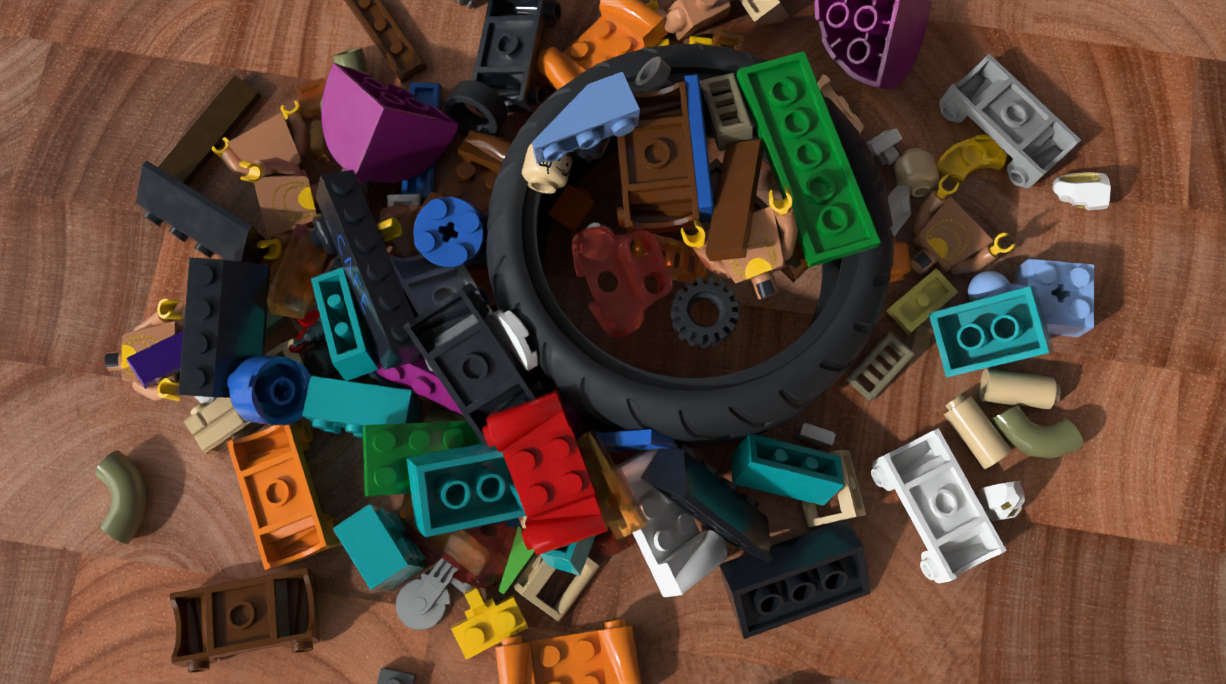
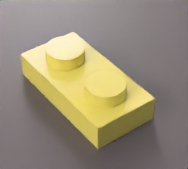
M936 268L889 307L886 312L909 335L929 318V313L936 312L954 297L958 291Z

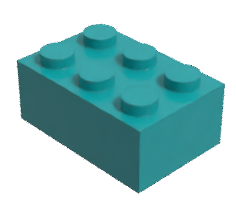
M1028 286L929 313L946 378L1054 351L1036 286Z
M310 376L302 416L312 421V427L320 428L322 432L340 435L343 429L346 432L354 433L353 436L363 438V425L419 423L423 401L412 390Z
M482 443L407 457L415 527L424 537L526 516L502 452H498L495 446L489 447L488 444L484 446Z
M369 504L333 528L370 590L393 591L426 568L422 562L426 558L424 552L416 541L411 542L404 532L408 530V527L398 513L394 514L391 510L388 511L384 507L380 508Z

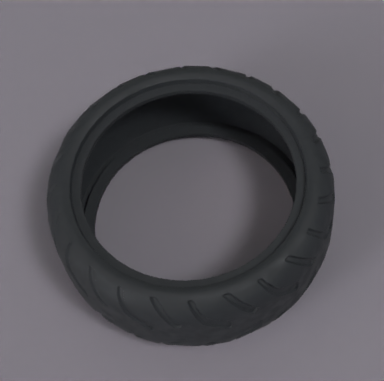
M706 44L647 47L621 54L587 69L548 97L521 127L502 162L488 205L485 235L489 279L498 310H503V313L506 311L513 312L530 334L525 337V340L531 351L534 352L536 350L538 354V366L530 370L535 377L541 376L547 383L550 392L559 389L564 404L580 413L582 418L608 432L653 429L664 436L673 438L674 444L677 446L679 443L689 448L721 446L743 440L750 434H761L795 417L823 395L851 366L874 329L876 320L882 311L889 286L894 257L891 210L884 181L879 176V167L866 141L859 139V131L836 104L828 97H825L821 91L881 242L878 247L823 263L820 295L816 311L808 329L779 354L743 371L706 378L671 377L638 369L619 361L601 350L571 323L559 307L545 278V252L553 218L547 213L568 184L574 186L596 163L618 150L617 136H612L604 155L600 159L592 158L591 162L588 163L572 156L573 161L566 185L563 188L556 189L555 193L551 194L531 189L528 186V181L522 175V168L529 145L590 83L623 72L632 92H644L636 85L635 80L641 68L654 57H660L670 66L671 71L667 79L673 85L677 82H685V76L697 75L699 81L734 73L737 80L738 69L769 61L746 51H736L733 48ZM738 83L744 104L746 106L753 127L752 140L760 139L756 127L754 125L753 119L751 117V114L749 112L748 106L746 104L745 98L743 96L742 90ZM725 90L713 93L712 96L714 97L731 92L730 90ZM701 91L706 137L714 139ZM734 103L717 106L716 108L732 105ZM737 116L722 119L721 121L737 118ZM763 151L762 160L769 164L765 151Z

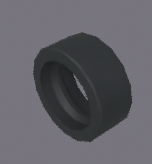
M474 80L461 81L457 84L444 105L445 114L459 124L457 131L465 136L468 135L470 130L496 136L506 121L508 114L506 104L501 96L491 87ZM464 103L478 108L485 114L487 119L474 114Z

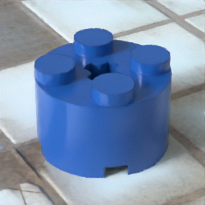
M456 197L433 199L421 209L415 220V247L428 261L442 267H456L468 264L481 256L486 249V217L480 207L469 200ZM454 225V230L459 232L458 237L450 238V234L447 233L448 226Z
M259 355L248 358L228 377L227 384L230 389L232 405L236 412L246 421L283 426L292 424L303 415L310 374L304 365L287 357Z

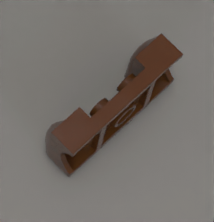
M677 82L670 87L652 92H632L640 109L639 124L630 133L617 137L624 207H617L619 229L626 228L627 236L680 231L681 228L684 230L697 229L694 220L700 222L685 82Z
M470 130L458 149L456 162L436 193L430 192L417 212V216L421 209L433 199L456 197L475 203L480 207L487 219L488 205L494 183L512 141ZM454 225L447 228V233L455 238L458 237L459 232L454 230Z
M309 568L170 593V602L176 622V642L171 656L172 664L187 667L189 673L210 670V664L217 662L219 657L277 646L292 648V653H304L312 651L313 644L320 642L315 573Z

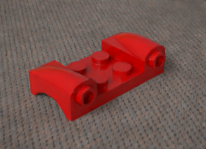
M559 389L528 402L493 412L487 417V425L483 426L485 440L489 447L495 446L498 452L503 453L527 517L525 521L526 528L521 529V534L528 551L534 549L538 556L608 530L607 519Z

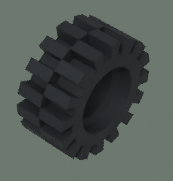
M697 277L693 283L689 280L684 284L683 289L679 288L673 300L671 319L673 320L672 326L674 331L677 330L679 332L678 337L682 341L687 339L689 341L688 345L693 347L695 344L701 345V348H707L708 345L712 344L713 347L720 345L721 341H726L730 337L739 319V301L734 299L735 292L733 289L728 291L726 289L727 284L723 281L720 284L715 283V278L709 277L708 281H703V277ZM700 300L713 302L719 310L718 320L708 326L697 324L691 317L690 309L692 305Z

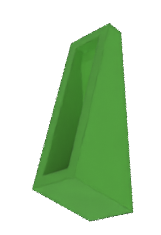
M521 524L518 526L499 591L502 594H505L535 552L534 549L527 550L521 534V529H523Z

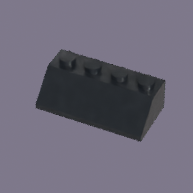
M146 160L143 163L136 203L146 211L143 215L146 219L158 227L165 223L171 227L168 232L184 243L188 238L197 243L194 249L209 259L216 255L223 260L260 264L263 256L268 253L269 246L267 248H258V242L266 239L252 225Z
M189 257L179 395L230 398V389L227 384L229 375L235 372L237 367L248 358L264 355L271 266L223 259Z
M679 443L677 447L658 449L641 479L709 530L722 536L725 542L770 563L773 557L768 517L757 509L759 503L743 493L739 495L737 493L739 487L732 484L728 479L723 477L719 479L716 476L718 473L716 468L702 460L700 462L696 461L697 453L689 447Z
M847 520L772 545L773 558L770 563L747 554L719 565L729 601L744 639L871 594L863 544Z

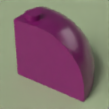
M815 0V18L819 21L823 36L821 40L827 52L848 75L870 86L892 89L905 79L917 59L933 1Z
M333 63L323 93L322 128L330 153L346 171L354 169L359 183H366V181L395 183L422 173L438 160L449 146L459 126L455 120L431 104L427 106L413 99L414 94L392 83H389L387 87L383 83L372 79L370 74Z

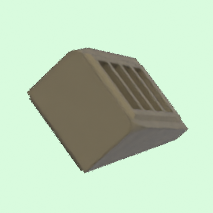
M734 73L701 80L700 88L718 150L724 151L726 144L752 140L753 127ZM725 90H730L731 92L714 97L712 96L713 93ZM734 103L732 105L716 108L717 106ZM737 116V118L721 121L722 119Z
M887 332L845 381L871 402L915 353L891 332ZM886 345L890 346L901 356L897 361L884 350ZM878 354L892 365L889 370L875 359ZM869 364L884 375L880 380L866 369ZM861 373L875 385L872 390L857 378Z

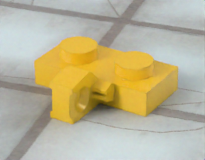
M478 585L465 590L466 593L464 595L470 606V609L464 612L467 618L451 626V630L466 660L502 642L501 639L512 637L528 628V624L514 595L495 603L493 597L485 601Z

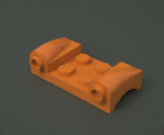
M600 0L599 8L602 16L563 53L555 47L539 52L535 71L540 83L544 87L548 86L557 91L598 63L627 52L654 47L668 34L664 28V17L641 0Z
M300 420L285 426L273 425L258 433L227 441L265 570L282 568L335 547L340 543L333 530L335 526L340 524L339 520L336 517L332 518L328 513H322L303 453L310 450L313 434L310 427Z
M625 619L604 622L605 629L527 642H523L522 636L501 639L502 646L495 647L500 684H642L633 625H625Z

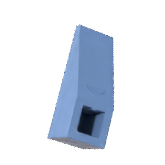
M623 72L588 84L532 142L536 164L543 161H557L563 158L567 152L578 148H592L602 139L613 135L617 137L624 136L638 126L640 109Z

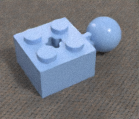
M1027 259L1015 269V284H1010L1003 274L996 271L981 272L969 284L968 297L970 302L1028 286H1036L1050 335L1079 337L1094 328V265Z

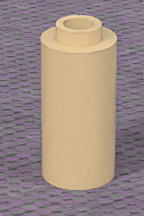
M985 369L983 371L979 384L981 401L1008 405L1019 404L1024 407L1051 409L1053 404L1058 403L1061 394L1060 385L1056 384L1054 377Z
M961 394L945 405L949 411L943 415L984 469L997 463L1012 452L1010 446L972 396L965 399Z

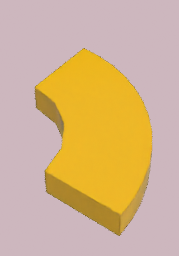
M988 134L976 135L974 138L954 144L941 156L936 165L940 177L950 174L946 179L954 183L959 182V185H961L967 175L976 169L993 168L1001 170L1008 154Z

